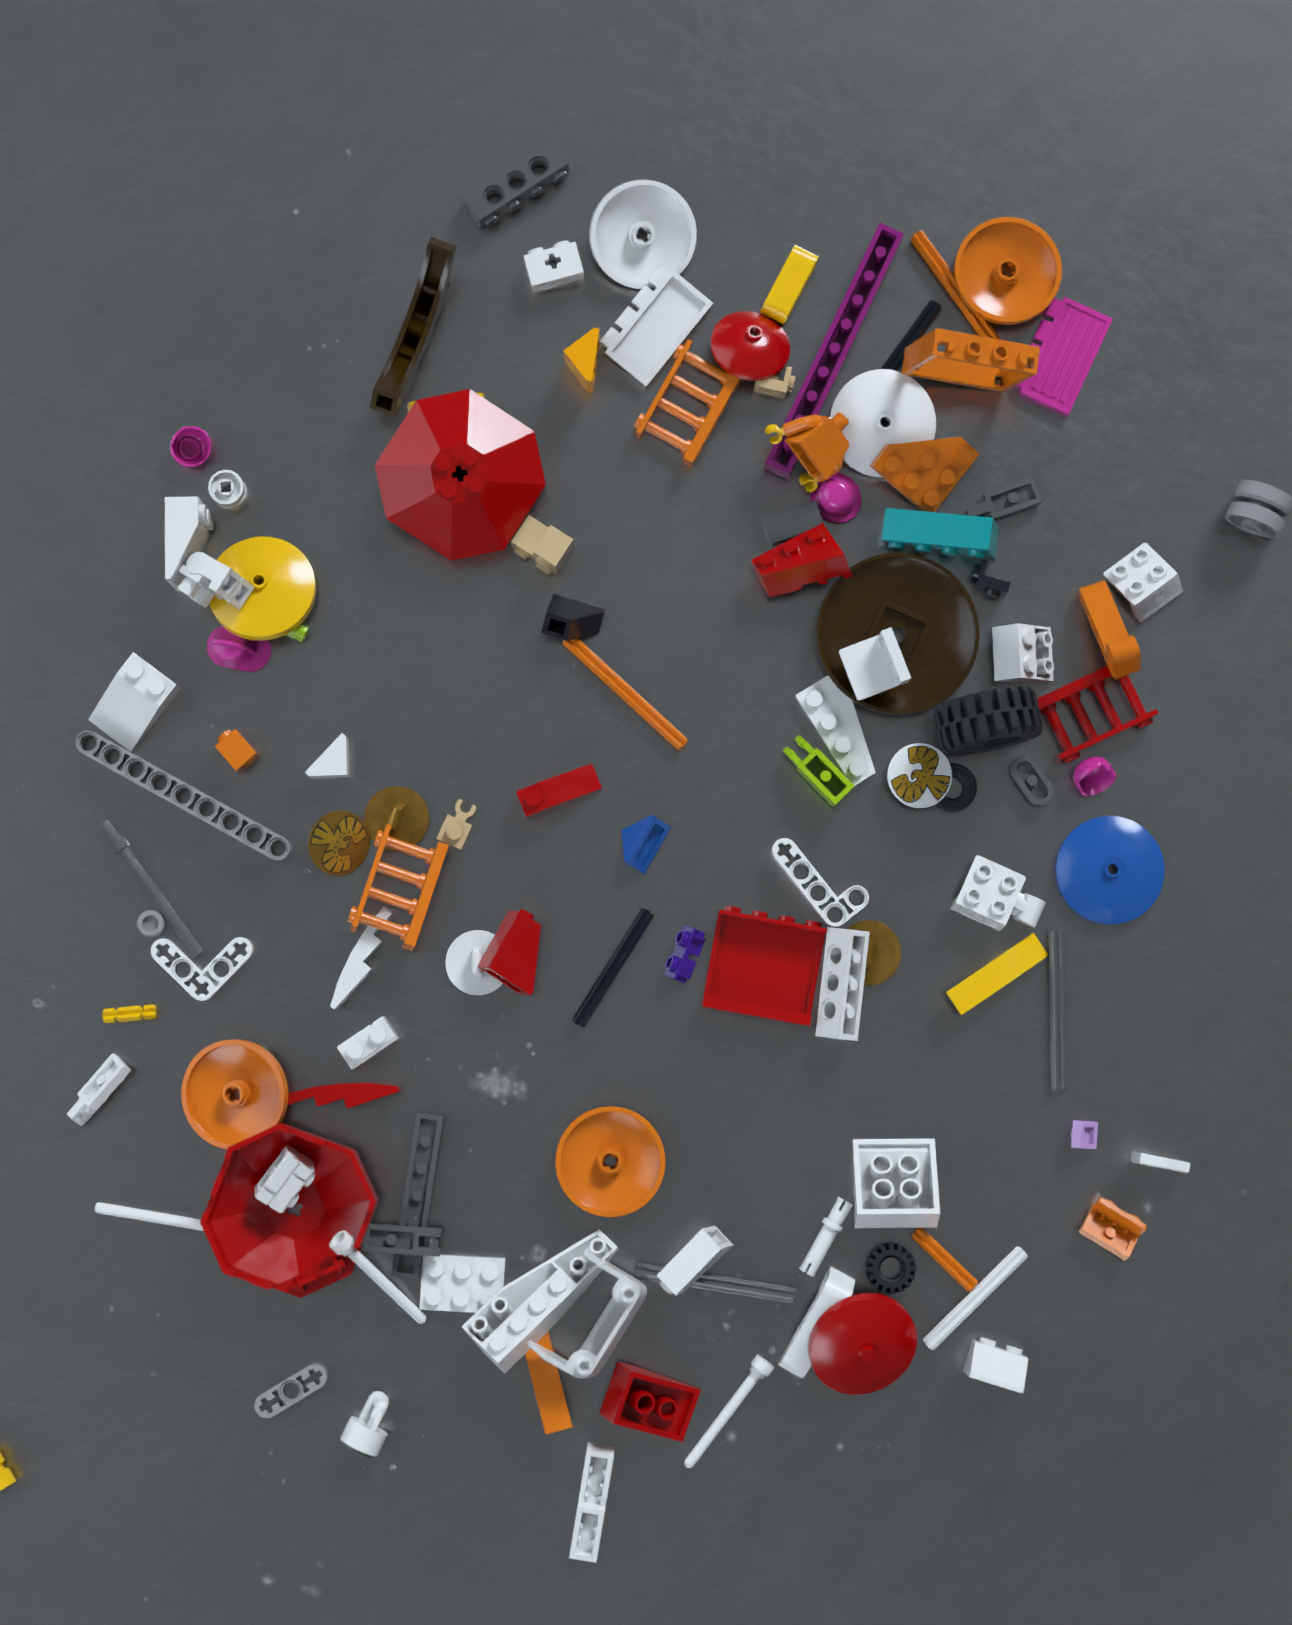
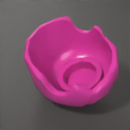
M197 426L182 427L171 439V455L177 463L186 468L198 467L211 454V439L206 431Z
M1097 756L1081 761L1073 773L1074 784L1084 796L1096 795L1105 791L1116 779V773L1111 764L1105 758Z

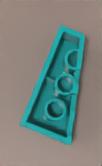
M886 508L882 541L885 545H888L889 549L903 551L904 548H911L920 553H931L933 551L950 556L961 555L990 560L996 559L999 527L993 518Z

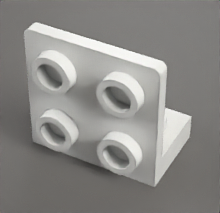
M1147 543L1140 545L1104 572V577L1129 601L1133 615L1140 623L1183 592L1178 573Z
M892 627L882 630L877 636L839 650L840 658L858 701L905 684L911 679Z
M977 855L973 860L961 891L954 899L950 909L1000 932L1007 924L1026 877Z

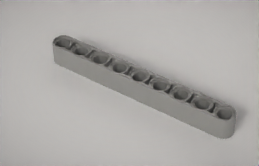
M83 731L77 736L75 741L78 751L274 861L284 862L291 857L293 852L291 843L277 833L93 731ZM94 737L96 740L95 748L91 751H86L84 748L86 739ZM113 750H118L120 753L118 762L110 764L107 758L108 754ZM137 763H141L144 769L143 773L139 777H133L131 774L132 767ZM160 776L166 777L167 786L163 790H156L155 780ZM188 789L191 793V798L187 803L181 804L178 800V795L182 790ZM211 802L215 806L214 813L209 817H205L202 814V807L204 804ZM230 816L238 818V826L233 830H228L225 826L226 819ZM253 829H260L262 832V838L257 843H251L249 840V833ZM277 842H283L286 846V851L281 856H275L272 851L274 844Z

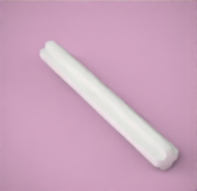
M1015 1247L923 1338L924 1344L930 1350H935L1027 1259L1028 1255L1021 1247Z

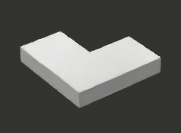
M1134 1151L1131 1153L1130 1161L1133 1163L1187 1173L1190 1169V1163Z

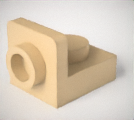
M787 366L784 381L778 380L779 377L777 376L756 381L754 392L785 399L786 392H792L796 377L791 375L792 367Z

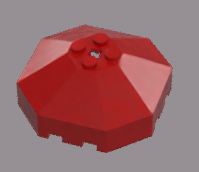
M471 389L416 400L375 464L386 519L451 561L505 550L546 486L535 431ZM456 466H461L462 470H467L468 475L464 476V481L459 482L457 478H452V473L456 471Z
M279 1123L228 1147L221 1170L212 1188L208 1205L200 1221L223 1274L248 1281L250 1284L266 1290L274 1288L298 1298L305 1297L351 1275L355 1263L348 1256L338 1255L329 1246L330 1242L338 1232L345 1230L354 1239V1249L360 1252L379 1201L357 1151L285 1123ZM286 1145L294 1148L314 1162L315 1177L308 1187L303 1186L298 1192L299 1198L296 1204L301 1203L303 1208L299 1210L301 1215L297 1217L294 1213H288L287 1209L289 1207L280 1214L255 1197L254 1187Z

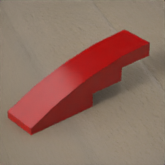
M340 1083L317 1086L288 1093L287 1105L314 1097L317 1107L344 1099L346 1109L400 1092L401 1089L400 1086L378 1083Z

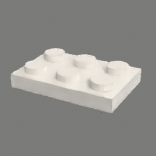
M441 1254L438 1257L423 1256L419 1310L476 1313L504 1287L505 1258Z

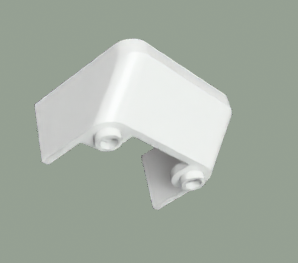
M585 1249L583 1254L601 1269L619 1278L612 1290L613 1297L580 1350L574 1352L568 1360L530 1339L527 1342V1345L542 1359L576 1378H593L600 1373L647 1296L646 1286L641 1281Z

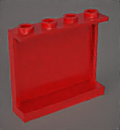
M725 905V910L719 909L701 1007L810 1026L813 1000L827 929L821 928L822 923L806 920L804 925L794 923L795 918L779 915L778 920L767 918L768 913L752 910V914L748 915L741 913V908Z

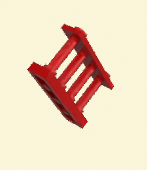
M1108 666L1037 698L1039 709L1042 714H1046L1063 750V753L1057 755L1055 759L1057 762L1064 759L1066 763L1081 757L1080 751L1135 725L1141 729L1154 722L1152 717L1159 714L1157 709L1146 713L1129 676L1125 675L1115 680H1119L1137 717L1122 725L1104 688L1106 685L1104 680L1112 677ZM1087 688H1090L1091 692H1095L1112 727V730L1099 736L1080 700V692ZM1064 699L1067 703L1070 702L1088 741L1076 747H1073L1055 710L1057 708L1055 703Z

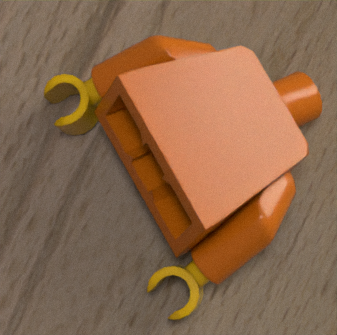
M836 413L833 418L813 414L784 423L782 428L775 424L768 425L765 428L767 435L777 432L776 436L769 438L772 444L780 443L784 435L787 436L785 442L807 471L799 476V482L801 486L805 485L808 492H814L818 486L817 482L820 481L822 483L841 470L845 453L849 448V442L842 433L849 424V421L841 413Z

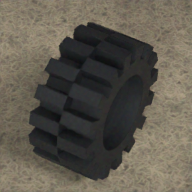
M884 1243L874 1248L875 1250L868 1255L869 1258L865 1265L866 1274L871 1284L881 1292L890 1294L901 1293L905 1288H909L912 1280L916 1277L915 1271H917L915 1259L911 1253L896 1243ZM887 1258H896L901 1263V1273L894 1279H887L881 1273V1264Z

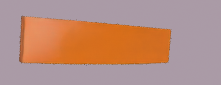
M548 1331L537 1344L554 1353ZM531 1348L525 1355L545 1434L572 1428L573 1425L559 1368L542 1359Z

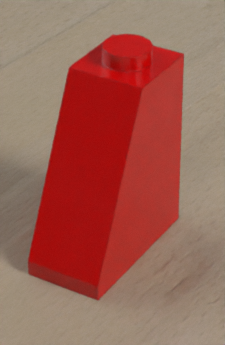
M523 909L507 912L477 967L519 995L531 996L534 991L541 925L533 920L534 916L530 912Z

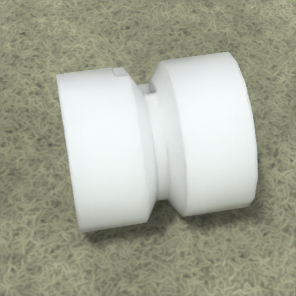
M221 470L211 477L208 490L210 496L220 508L226 511H234L244 506L248 498V490L237 473L232 470Z

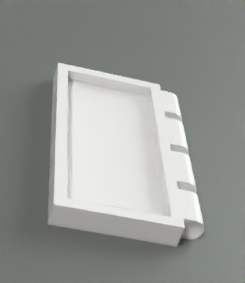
M659 267L648 280L656 289L652 291L644 285L631 301L639 310L636 312L627 306L615 321V324L622 331L619 333L611 327L599 341L607 348L604 354L644 387L649 384L713 304L712 301L673 269L668 273L665 269Z

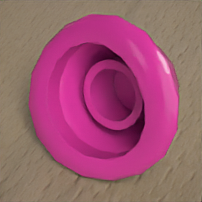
M836 473L822 483L820 481L817 482V489L814 492H810V501L817 500L822 518L830 522H848L857 516L861 508L862 495L859 487L853 479L843 473Z

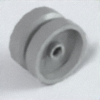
M1240 480L1233 494L1237 501L1229 504L1225 519L1232 525L1251 534L1279 539L1286 526L1282 517L1290 515L1292 511V497L1284 491L1265 483L1253 480Z

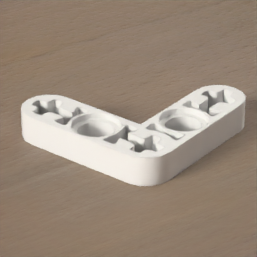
M238 937L233 939L201 970L169 939H158L151 946V955L154 960L193 998L200 1001L211 999L244 966L254 953L252 942L247 938ZM237 943L240 945L246 943L247 947L245 950L247 954L245 956L239 954L234 959L239 962L236 966L230 959L224 957L227 952L232 956L237 951L235 947ZM159 945H169L168 952L173 957H176L177 953L181 956L173 961L170 968L167 966V963L171 962V960L166 956H158L160 953ZM220 961H225L229 965V973L225 977L217 976L214 971L215 965ZM181 962L188 963L191 968L190 974L184 978L179 977L176 973V967ZM196 972L200 974L199 977L195 978L199 983L205 984L207 982L209 984L207 987L209 993L207 995H198L196 992L199 988L191 982L190 986L186 984V982L194 978Z

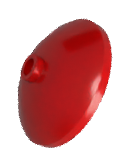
M739 311L723 317L715 325L710 339L711 352L719 366L729 374L744 380L760 381L777 375L787 364L790 355V342L784 329L773 319L757 312Z

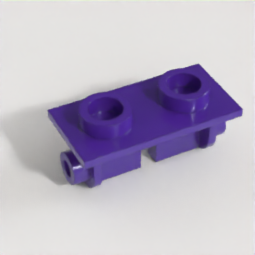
M683 925V928L676 935V945L673 953L666 960L664 976L684 984L687 979L690 980L696 961L688 957L690 954L699 957L706 940L704 932Z

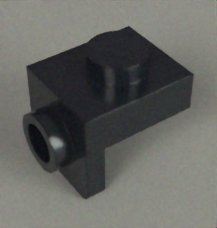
M982 559L980 565L975 564L971 580L975 581L974 588L985 591L984 595L991 598L999 599L1000 596L1005 597L1011 582L986 576L987 559Z

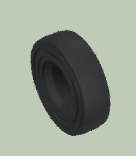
M950 763L952 777L961 781L963 791L959 797L949 798L945 796L935 805L943 811L958 812L967 808L975 799L977 782L975 776L967 767L957 763Z

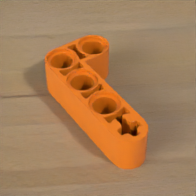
M1105 580L1078 588L1081 604L1112 677L1117 679L1140 671L1141 653L1134 635H1128Z

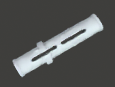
M837 1197V1201L827 1218L824 1217L822 1221L824 1225L799 1270L815 1277V1273L838 1232L842 1231V1224L851 1207H853L852 1203L845 1202V1199Z

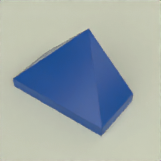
M650 815L621 830L625 863L645 874L671 827L657 817Z

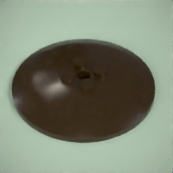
M910 553L880 554L850 568L852 577L844 579L843 575H841L828 591L817 620L818 652L831 681L846 697L855 703L884 714L905 715L917 713L932 708L946 700L967 678L973 667L979 647L980 634L977 612L963 584L949 570L937 562ZM890 627L892 629H901L904 633V640L899 642L898 645L910 673V681L858 701L840 658L839 650L877 636L882 630Z

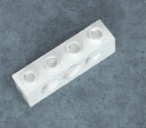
M827 927L815 1036L858 1041L870 932Z

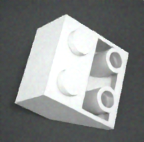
M1019 623L992 627L994 681L1008 683L1053 681L1054 664L1052 659L1053 638L1051 627Z

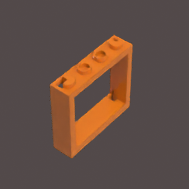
M935 328L905 348L902 374L1005 392L1037 374L1040 347ZM938 345H945V352L937 351ZM995 376L1000 377V385L995 384Z

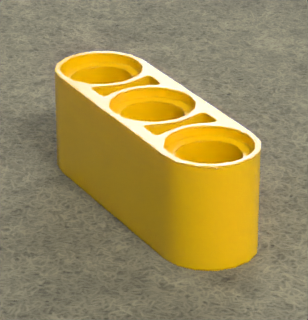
M795 245L770 290L760 313L784 325L811 276L819 256Z

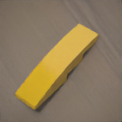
M1032 933L945 993L959 1014L963 1015L1049 955L1035 934Z

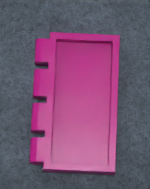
M1064 296L1062 301L1054 298L1044 313L1045 317L1053 321L1050 322L1042 319L1033 340L1042 345L1030 344L1040 347L1037 374L1015 387L1021 389L1019 395L1068 416L1113 318Z

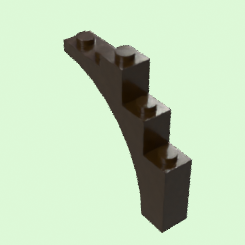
M434 237L430 238L405 320L389 359L374 386L369 408L395 417L415 383L420 360L431 342L435 321L446 304L456 245Z

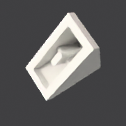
M341 733L305 773L311 779L350 777L349 739Z

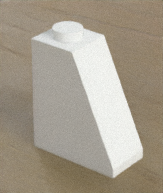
M716 1226L701 1229L658 1273L657 1277L661 1280V1287L671 1295L683 1294L734 1245Z

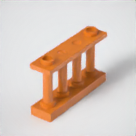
M688 339L685 345L680 344L673 355V358L676 359L674 365L647 413L639 415L634 428L637 429L636 438L640 440L644 432L647 431L682 450L681 454L684 455L683 463L692 468L742 379L691 353L693 341ZM684 361L720 380V384L723 385L720 393L712 395L678 376L677 374ZM671 384L706 403L707 407L710 408L706 418L703 416L699 418L664 399ZM660 408L695 427L694 430L697 431V434L693 441L690 439L686 441L651 422L657 409Z
M386 824L384 832L378 830L373 844L378 849L359 905L358 907L352 906L347 921L352 923L350 928L352 932L356 931L358 923H362L400 936L399 939L404 940L402 949L412 952L449 845L438 842L435 849L430 848L428 850L388 836L392 825ZM384 847L426 860L425 863L429 864L427 874L421 873L419 875L381 862L380 859ZM376 872L417 885V889L421 890L419 898L409 900L371 887ZM367 897L408 910V914L413 915L410 925L404 924L402 926L364 913L363 909Z

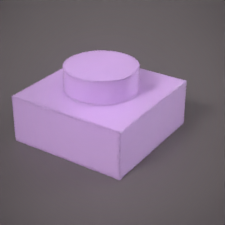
M1073 1120L1071 1148L1096 1149L1098 1122Z

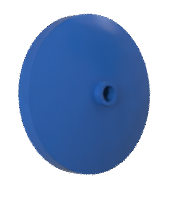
M1118 816L1097 817L1077 826L1064 839L1058 850L1055 862L1057 887L1066 904L1082 918L1105 925L1125 923L1144 914L1158 898L1165 877L1163 855L1153 836L1138 823ZM1113 864L1116 866L1115 874L1108 872L1109 865Z

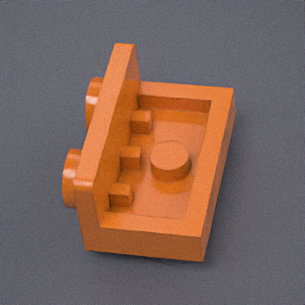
M1100 1197L1090 1206L1078 1232L1125 1261L1130 1257L1139 1236L1146 1230L1147 1225L1141 1222L1136 1215L1128 1214L1118 1208L1113 1201Z

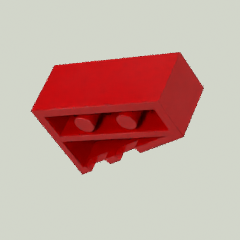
M823 523L751 559L758 580L769 597L803 589L802 585L817 581L819 585L825 584L827 579L843 575L844 579L852 577L845 554Z

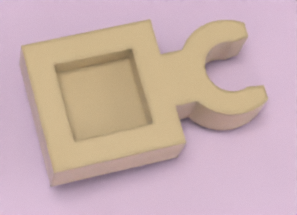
M459 799L455 805L456 816L453 817L447 814L436 838L459 850L463 849L473 825L466 823V821L476 812L475 805H472L469 812H462V799Z

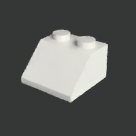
M980 1337L979 1341L972 1339L963 1372L968 1377L1023 1394L1028 1358L1022 1355L1023 1350L1007 1345L1005 1350L996 1347V1341Z

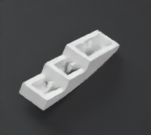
M383 906L376 917L389 921L394 914ZM367 926L350 953L338 979L330 1007L334 1010H337L373 971L365 962L383 943L376 936L380 929Z

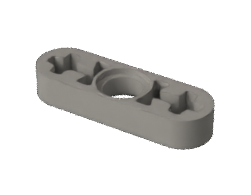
M319 1363L310 1364L265 1391L255 1401L254 1408L256 1413L260 1417L271 1418L320 1389L328 1380L327 1369ZM311 1369L315 1372L321 1371L320 1383L317 1384L315 1380L311 1381L306 1385L309 1390L305 1391L302 1381L297 1377L301 1375L302 1380H305L311 1375ZM287 1383H295L299 1387V1394L296 1398H288L284 1394V1387ZM278 1390L280 1399L286 1404L281 1406V1402L278 1401L272 1406V1412L268 1409L262 1410L263 1398H266L268 1401L272 1400L277 1396L273 1391Z

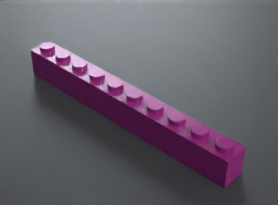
M881 222L879 223L784 423L797 418L820 414L897 253L904 233ZM784 435L780 443L773 445L765 462L764 469L788 480L798 458L785 442L787 436Z

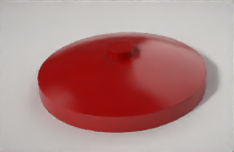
M876 1293L857 1294L838 1301L819 1317L810 1333L808 1356L815 1374L830 1389L848 1395L868 1394L887 1387L906 1371L916 1352L917 1331L908 1311L895 1299Z

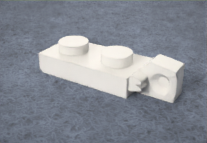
M114 1053L111 1054L77 1093L79 1099L67 1115L74 1122L83 1126L98 1108L106 1102L116 1087L124 1081L131 1069L119 1056Z

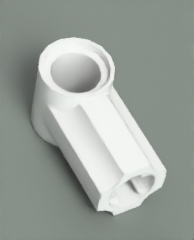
M1019 893L1010 915L1013 916V919L1035 928L1046 902L1030 894Z

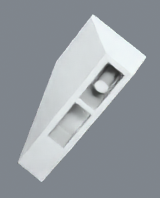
M600 1229L501 1288L462 1326L463 1330L504 1374L531 1349L527 1345L529 1339L537 1343L571 1308L603 1270L583 1254L585 1249L607 1262L618 1251L619 1248Z

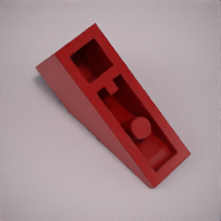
M591 763L518 790L516 793L526 818L529 819L602 789V786Z

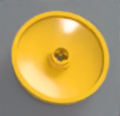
M253 537L235 543L217 558V561L231 568L254 586V589L240 610L223 598L220 600L215 596L209 603L217 621L232 634L255 641L276 639L296 629L310 613L316 596L315 576L305 555L294 545L273 537Z

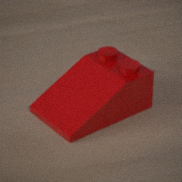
M617 1361L599 1414L612 1424L683 1442L701 1390L652 1371Z

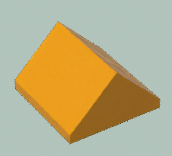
M599 328L591 329L563 350L564 363L587 393H593L600 344Z

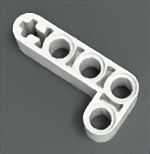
M781 838L773 844L771 849L773 859L828 927L835 928L841 926L868 904L869 894L864 887L859 885L848 888L837 897L791 839ZM780 844L783 847L787 845L790 847L788 854L792 859L796 855L799 857V860L794 861L789 868L785 865L789 862V859L785 855L780 857L777 854L780 850L778 847ZM797 865L805 866L808 870L807 878L803 880L797 879L793 874L794 867ZM819 886L823 888L825 892L823 900L815 901L810 895L812 887ZM858 891L862 894L863 902L861 905L855 906L850 903V892ZM835 907L841 911L842 918L839 922L834 923L828 919L827 912L830 908Z
M833 1267L828 1269L821 1282L817 1296L785 1349L778 1366L801 1379L805 1377L811 1367L808 1356V1341L815 1323L828 1308L852 1295L855 1279Z

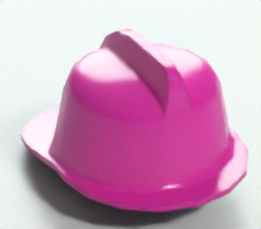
M221 626L210 634L207 641V652L210 659L219 666L244 672H254L262 669L268 663L271 657V645L269 640L255 641L238 637Z

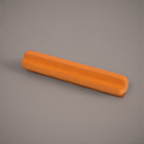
M917 1228L912 1233V1239L966 1291L970 1292L976 1287L978 1281L923 1228Z

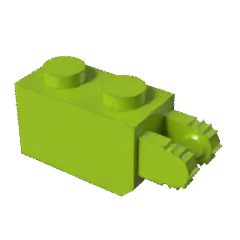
M798 735L795 741L808 756L802 761L791 748L786 747L783 752L797 766L796 770L834 807L855 786L818 748L814 749L803 737Z

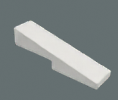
M590 1442L587 1444L569 1555L570 1559L597 1562L614 1458V1446Z

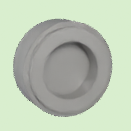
M154 910L143 912L137 920L139 932L146 937L153 938L161 935L166 926L163 915Z

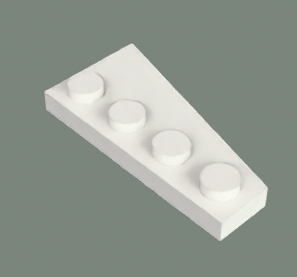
M828 675L795 695L840 770L854 786L876 773L853 701L836 687Z

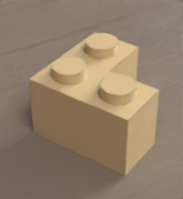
M530 515L527 516L511 541L512 547L515 548L513 552L524 560H527L528 557L537 563L536 567L548 575L551 572L557 575L574 550V540L552 525L548 528Z

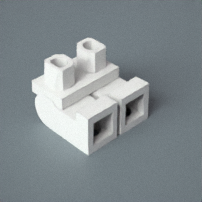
M202 552L193 553L188 558L186 566L182 565L179 569V572L185 577L177 589L205 608H207L215 596L220 600L223 598L240 610L254 589L253 585L231 568Z

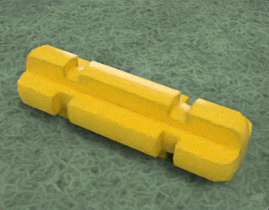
M154 1004L143 1005V1007H118L117 1010L115 1008L103 1009L102 1012L104 1023H116L117 1020L119 1022L139 1021L142 1018L150 1020L157 1017V1009Z

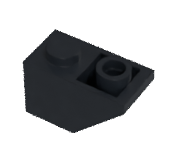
M553 594L546 611L541 633L566 641L598 634L605 609Z

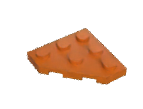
M961 437L887 444L870 464V467L920 511L936 512L978 457L979 453Z

